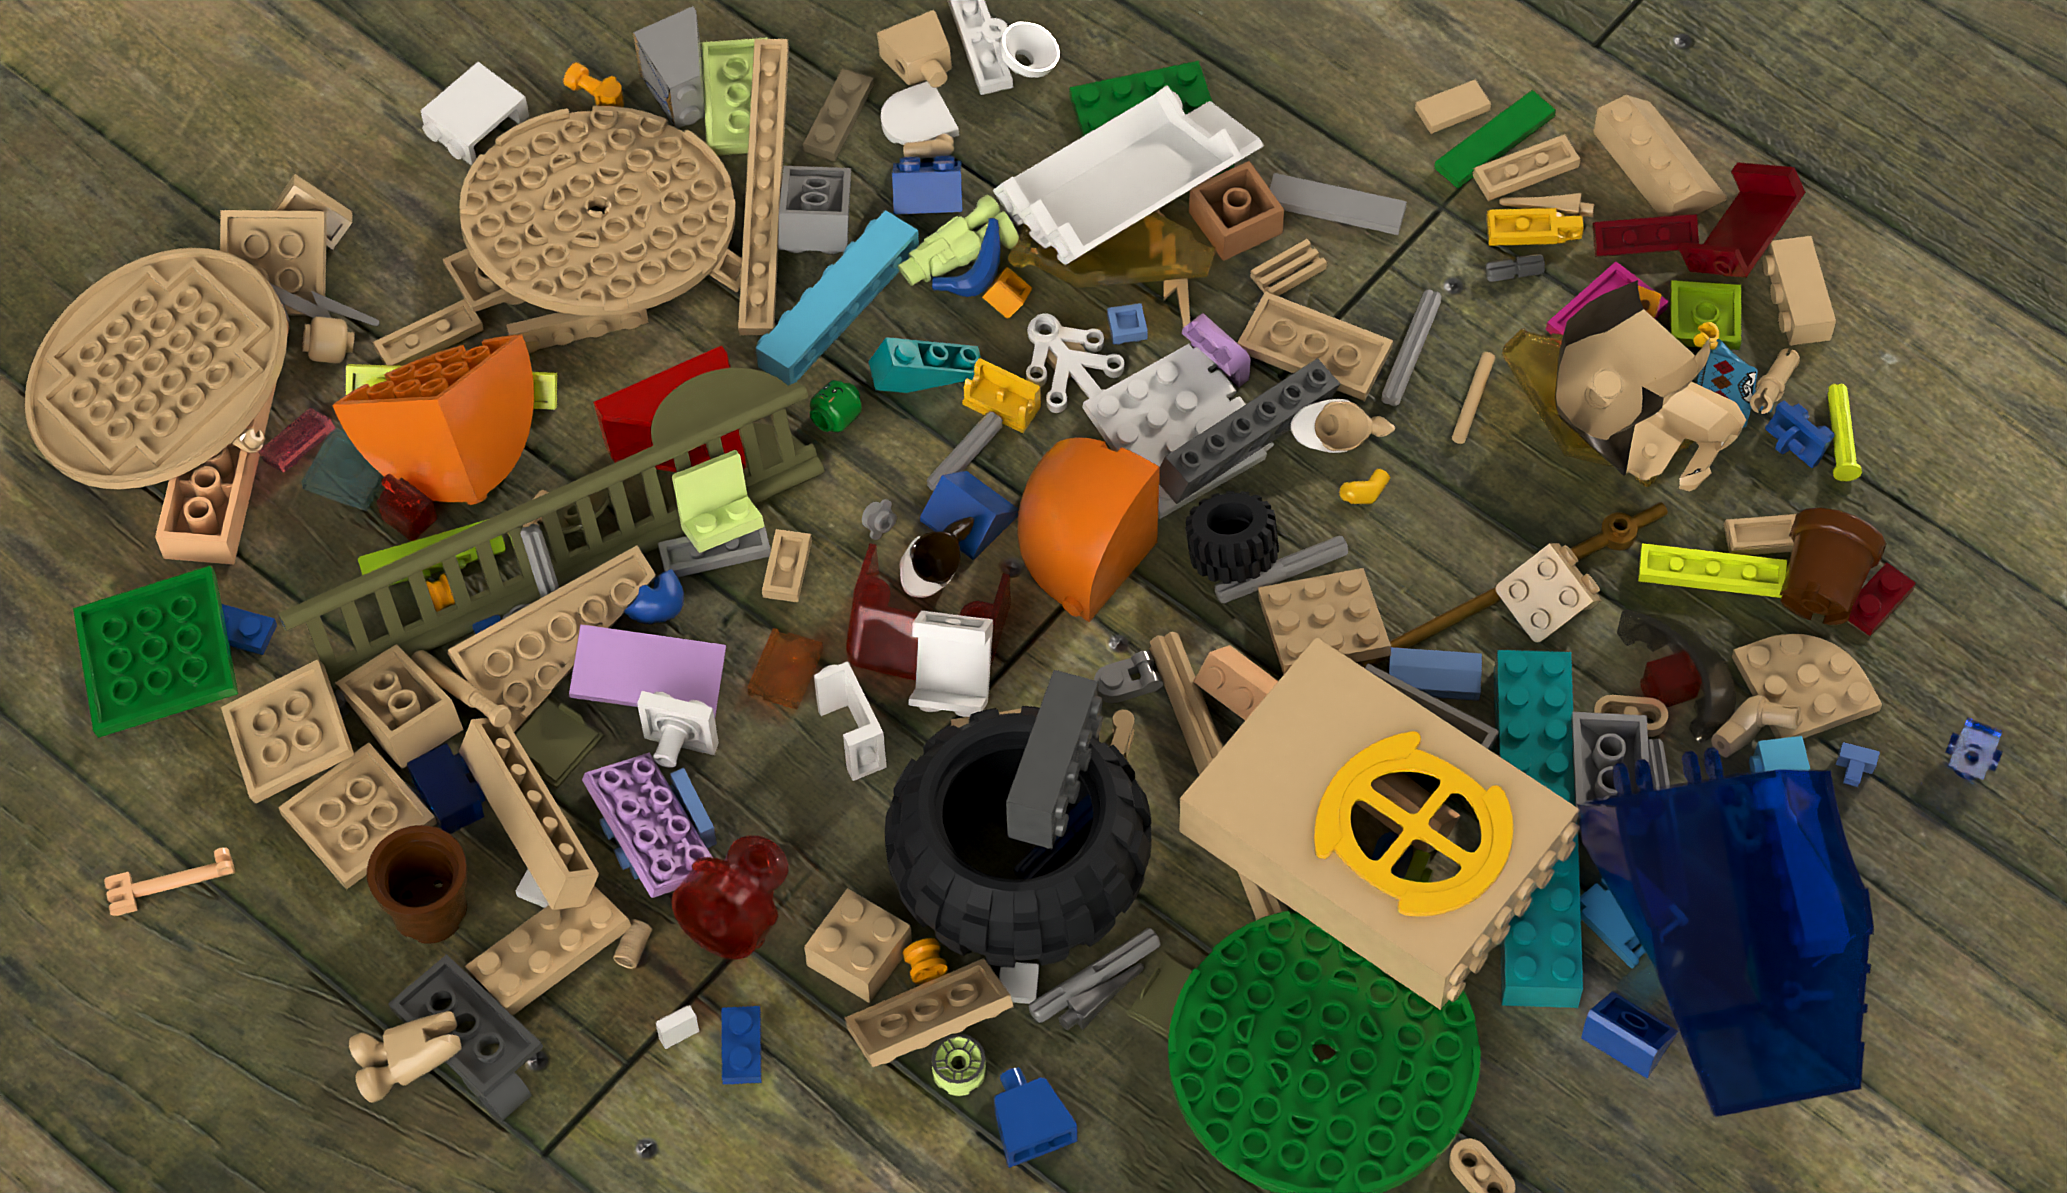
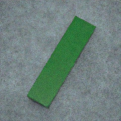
M1531 90L1436 160L1434 169L1459 189L1473 178L1475 167L1502 157L1553 119L1556 109L1535 91Z

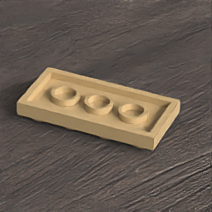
M1266 291L1237 342L1250 357L1291 373L1297 372L1318 358L1340 382L1337 391L1363 401L1366 400L1393 346V340Z
M594 885L585 906L552 910L550 905L546 906L468 963L465 968L469 976L513 1016L631 928L629 919Z
M983 958L847 1016L844 1019L850 1034L873 1068L880 1064L890 1063L896 1057L915 1049L924 1048L931 1044V1042L947 1035L959 1033L966 1029V1027L982 1020L996 1017L1001 1012L1014 1007L1011 995Z

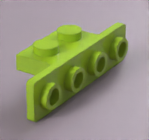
M484 521L360 556L358 562L362 576ZM502 535L489 540L494 555L506 551ZM475 547L456 555L460 570L465 568L467 563L479 560ZM440 562L422 570L426 580L431 577L432 573L443 571L444 569ZM408 577L399 580L391 585L408 581Z

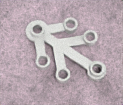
M1047 313L1039 314L1030 321L1028 337L1035 344L1031 365L1026 370V380L1040 387L1043 386L1047 381V370L1044 365L1048 349L1057 357L1052 388L1046 396V406L1049 411L1060 413L1066 409L1067 395L1065 391L1069 374L1089 399L1106 389L1101 390L1084 367L1101 369L1111 378H1117L1123 374L1124 359L1120 355L1094 354L1099 352L1104 346V335L1100 330L1094 328L1081 330L1062 327L1056 317ZM1041 330H1048L1051 333L1048 335H1043L1039 332ZM1094 337L1099 342L1092 344L1088 342V339ZM1063 341L1082 343L1088 352L1069 350ZM1117 363L1119 367L1112 369L1108 367V364ZM1034 372L1041 373L1043 376L1041 378L1035 379L1031 377V374ZM1053 398H1060L1062 399V402L1060 404H1054L1050 400Z

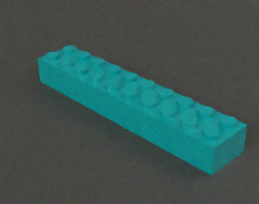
M1497 650L1493 671L1495 729L1499 731L1495 754L1575 806L1571 721L1573 712L1571 652ZM1578 832L1573 839L1576 842V846L1570 856L1564 862L1560 859L1552 868L1554 874L1548 884L1543 889L1537 887L1530 896L1533 899L1526 912L1521 917L1515 915L1508 924L1511 926L1510 930L1500 943L1502 1006L1579 1007L1583 992Z

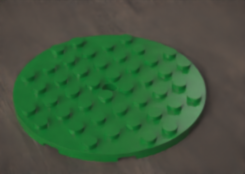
M1283 911L1253 921L1229 934L1212 948V952L1190 973L1174 1006L1169 1029L1168 1065L1172 1089L1187 1124L1203 1146L1229 1170L1263 1189L1275 1193H1382L1407 1182L1434 1163L1451 1145L1465 1123L1475 1098L1480 1074L1481 1050L1475 1025L1476 1019L1464 990L1456 1001L1448 1000L1440 1010L1298 912L1290 913L1289 911ZM1321 1044L1330 1046L1335 1052L1333 1057L1324 1059L1323 1062L1319 1061V1058L1313 1053V1049Z

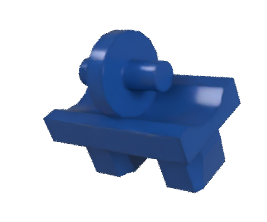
M1786 401L1780 402L1776 406L1775 414L1766 425L1765 430L1778 440L1775 449L1780 454L1790 450L1809 467L1814 468L1819 464L1826 449L1832 442L1834 432L1826 426L1815 427L1808 421V411L1800 404L1790 406Z

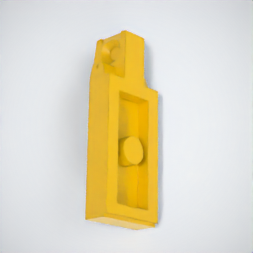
M1556 208L1497 209L1487 211L1488 246L1565 243L1567 240L1582 239L1584 230L1583 216H1564V213L1556 212Z

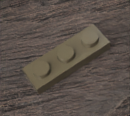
M842 68L803 143L804 152L835 162L874 87L872 77Z

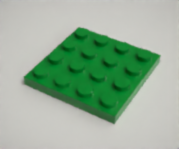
M1199 61L1069 87V96L1082 137L1153 96L1167 85L1171 92H1175L1181 99L1182 110L1185 115L1209 101L1213 103ZM1234 164L1226 168L1225 170L1221 171L1220 173L1216 174L1215 176L1234 168Z
M211 565L73 608L93 732L98 738L238 694L216 572Z

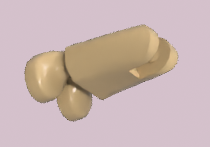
M451 1011L442 1012L387 1029L383 1034L384 1042H378L372 1036L362 1032L350 1037L349 1048L355 1061L364 1068L356 1074V1083L362 1096L371 1103L382 1100L395 1083L398 1082L406 1086L461 1050L460 1038L456 1035H445L457 1027L454 1013Z

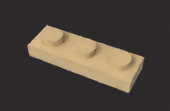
M1564 134L1475 167L1473 177L1486 199L1490 201L1579 167L1580 158Z
M463 299L374 341L373 345L384 365L403 366L435 354L484 329L476 312H473L467 301Z

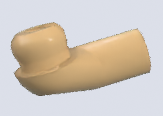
M940 134L935 140L905 143L903 153L905 157H920V159L950 156L954 150V141L948 134Z
M253 428L245 429L231 444L248 453H253L263 447L265 436L261 430L254 433Z

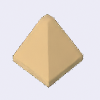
M727 249L720 262L708 275L733 291L738 292L741 286L742 258Z

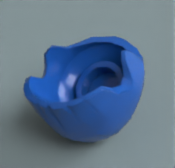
M673 569L658 575L654 580L653 589L647 585H642L639 588L637 599L624 610L625 614L639 623L649 625L674 619L684 605V591Z

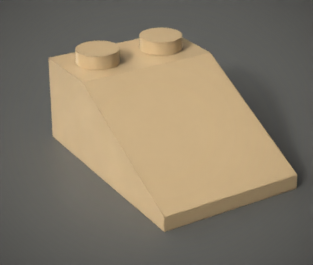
M397 644L335 682L337 688L383 750L401 769L463 730L452 699Z

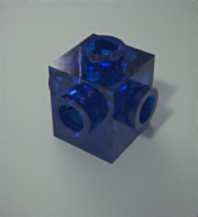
M1967 717L1961 734L1953 732L1945 753L1952 755L1948 766L1954 768V773L1962 778L1975 780L1977 777L1984 780L1988 769L1996 771L2003 751L1996 748L2003 731Z

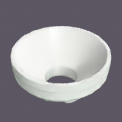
M1017 22L1010 25L1005 30L999 47L1004 62L1014 73L1034 78L1048 74L1057 64L1060 53L1058 44L1053 36L1044 28L1030 22ZM1021 54L1026 56L1030 60L1031 65L1024 66L1016 60L1015 55Z

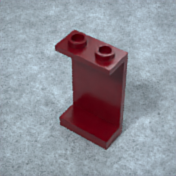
M1737 162L1731 173L1740 192L1703 244L1680 242L1677 246L1689 272L1747 278L1806 193L1795 167Z

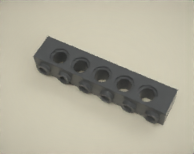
M1318 358L1165 456L1160 465L1159 485L1178 504L1291 430V421L1300 409L1310 404L1331 400L1340 382Z

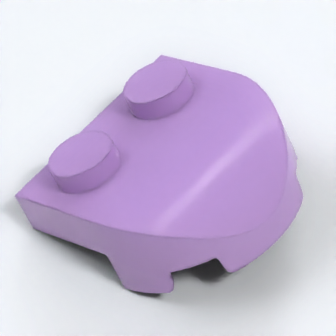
M1204 313L1200 314L1182 329V334L1191 341V345L1194 348L1198 347L1217 364L1216 368L1221 369L1234 384L1241 387L1249 380V354Z

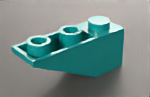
M885 337L868 363L875 390L909 393L963 382L966 378L972 380L974 377V365L981 358L978 346Z

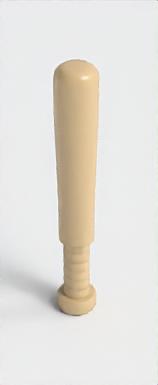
M419 650L411 656V659L440 688L455 696L469 707H475L487 715L493 726L500 728L509 722L511 711L506 706L496 705L488 698H485L479 689L471 685L430 653Z

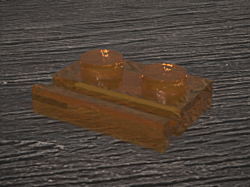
M773 628L747 687L748 695H758L763 697V700L798 710L822 654L823 643L789 632L788 635L780 633L778 629Z

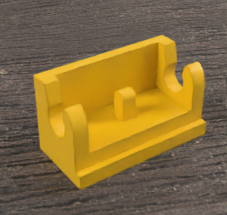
M979 358L974 365L973 379L966 378L962 404L983 415H986L988 412H994L1002 418V424L1024 433L1041 408L1040 386Z

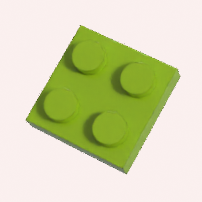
M1671 280L1669 332L1685 347H1697L1693 339L1695 335L1701 333L1698 327L1706 322H1712L1719 330L1718 339L1730 350H1740L1741 285Z

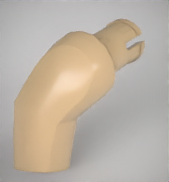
M1764 695L1749 697L1712 736V746L1717 753L1727 758L1749 744L1765 725L1796 730L1800 722V706L1771 703Z

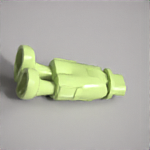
M990 195L983 196L978 200L977 207L967 217H954L935 233L926 237L917 249L908 253L909 259L900 263L898 268L911 286L921 280L929 282L931 281V276H942L959 266L962 267L975 261L982 245L989 218L998 220L1000 243L1004 247L1014 249L1020 245V239L1013 223L1004 211H1000L999 205ZM983 224H986V225L983 226L981 229H979L977 232L972 231V230H974L975 228H977V227H979V226H981V225H983Z

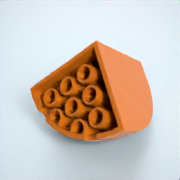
M522 334L486 339L482 341L483 346H477L467 351L464 345L457 346L403 365L384 374L387 381L377 383L371 387L369 384H364L333 404L335 413L347 436L361 455L379 473L395 485L428 500L467 502L468 505L480 503L487 498V493L499 485L515 467L524 450L530 432L534 409V382L529 353Z
M1077 437L1055 443L1034 468L1021 498L1017 535L1023 561L1037 584L1050 597L1062 604L1069 614L1075 617L1080 616L1090 622L1157 543L1160 467L1121 447L1115 452L1108 449L1105 441Z

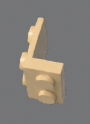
M1549 543L1496 585L1497 594L1534 642L1544 641L1581 611L1591 610L1602 601L1596 594L1600 591L1598 585L1590 575L1585 574L1583 576L1575 566L1578 559L1567 545L1561 547L1559 543Z

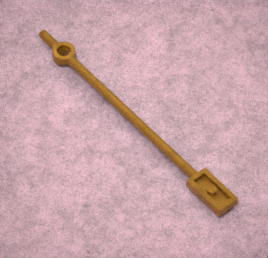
M1660 502L1632 517L1625 513H1612L1603 520L1599 534L1570 549L1578 560L1605 546L1613 550L1628 549L1634 544L1638 529L1668 514L1667 508ZM1614 526H1621L1625 529L1618 530ZM1496 587L1391 640V647L1409 648L1502 599L1497 594ZM1389 656L1356 663L1365 668L1367 664L1374 666L1388 659Z

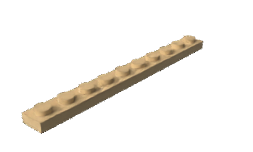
M788 39L754 40L738 321L739 335L769 334L775 325L779 205L783 172L789 57Z

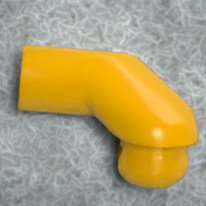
M1376 469L1368 481H1352L1342 484L1339 495L1343 501L1351 504H1372L1377 500L1389 482L1390 475L1382 469Z

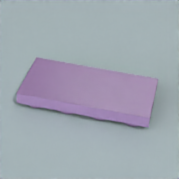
M581 624L569 697L638 707L637 702L642 691L649 693L664 692L674 699L687 702L697 700L705 703L708 707L713 708L715 718L726 645Z
M650 752L584 774L582 779L584 785L651 898L717 876L719 867L656 762L653 760Z

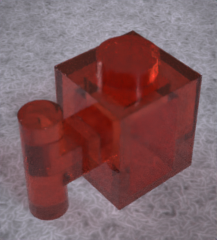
M387 474L382 479L381 485L386 489L377 500L382 520L410 541H415L437 520L433 501L402 477L398 480L393 475Z

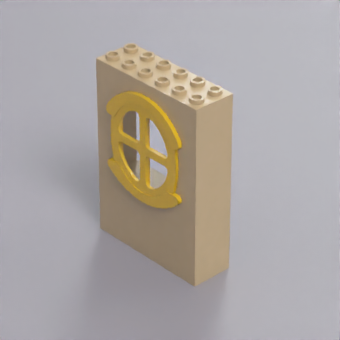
M1318 637L1314 638L1180 798V832L1440 1010L1448 1000L1452 1002L1457 1000L1466 986L1464 979L1471 971L1476 974L1482 968L1488 958L1486 952L1493 943L1499 945L1504 940L1511 926L1508 924L1515 915L1521 917L1526 912L1533 898L1530 896L1537 887L1543 889L1548 884L1554 874L1552 868L1559 859L1564 862L1570 856L1576 846V842L1573 839L1580 826L1576 824L1579 808ZM1394 772H1418L1436 777L1440 781V786L1415 814L1406 812L1376 792L1371 787V784L1378 777ZM1453 793L1463 795L1477 815L1481 829V844L1475 852L1469 853L1429 826V821ZM1358 801L1368 803L1403 828L1402 833L1385 854L1376 861L1369 859L1363 853L1352 831L1351 810ZM1421 839L1458 863L1461 870L1452 878L1438 882L1422 883L1398 878L1392 874L1391 868L1413 841Z

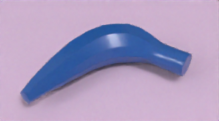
M989 218L978 257L972 268L957 277H933L932 290L948 291L960 296L972 297L984 292L992 284L1000 263V232L997 219Z

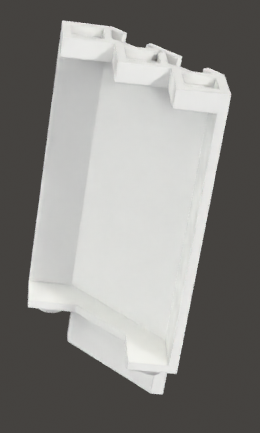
M1167 85L1153 96L1028 170L1001 183L993 192L1011 221L1017 226L1025 223L1031 230L1029 232L1030 236L1045 249L1049 246L1054 247L1059 253L1057 255L1058 260L1067 265L1264 145L1259 137L1211 101L1185 115L1182 110L1181 99L1175 92H1171Z

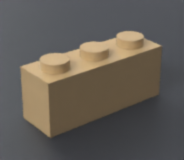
M1805 236L1773 240L1769 245L1767 255L1763 256L1762 265L1765 276H1770L1772 282L1770 288L1773 304H1778L1780 310L1779 327L1781 332H1786L1789 345L1830 341L1836 319L1812 237Z

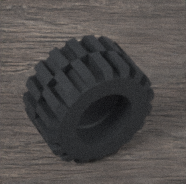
M1226 491V494L1211 495L1212 498H1204L1199 501V506H1193L1189 511L1190 516L1186 517L1185 529L1191 565L1194 569H1197L1199 575L1202 577L1208 576V579L1213 582L1221 580L1223 584H1231L1232 581L1243 583L1249 578L1256 579L1260 577L1261 572H1267L1271 569V563H1275L1278 558L1279 541L1275 513L1268 501H1262V497L1256 494L1250 496L1249 492L1245 491L1240 493Z

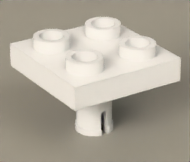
M641 692L637 705L644 739L659 742L657 751L653 756V760L657 764L669 768L675 767L681 748L715 755L719 741L713 708L697 700L687 702L674 699L664 692Z

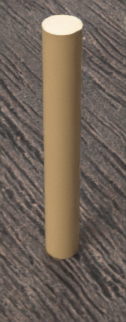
M1483 352L1452 435V440L1456 443L1463 444L1466 441L1495 360V356L1490 352Z

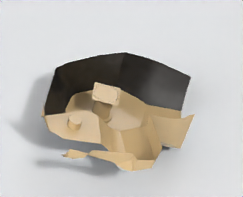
M1638 280L1592 300L1566 322L1557 362L1555 404L1558 415L1623 476L1631 473L1642 480H1648L1653 476L1662 474L1680 444L1686 438L1697 442L1699 448L1679 478V489L1692 491L1712 473L1709 467L1718 452L1736 440L1746 422V418L1736 402L1692 382L1707 363L1710 354V338L1695 356L1644 310L1639 296Z

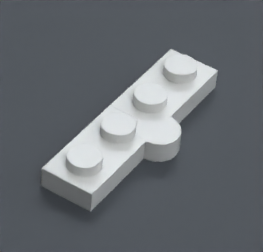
M948 0L980 95L1013 88L1011 73L1001 56L999 48L1001 38L1008 28L1005 21L990 17L985 0Z

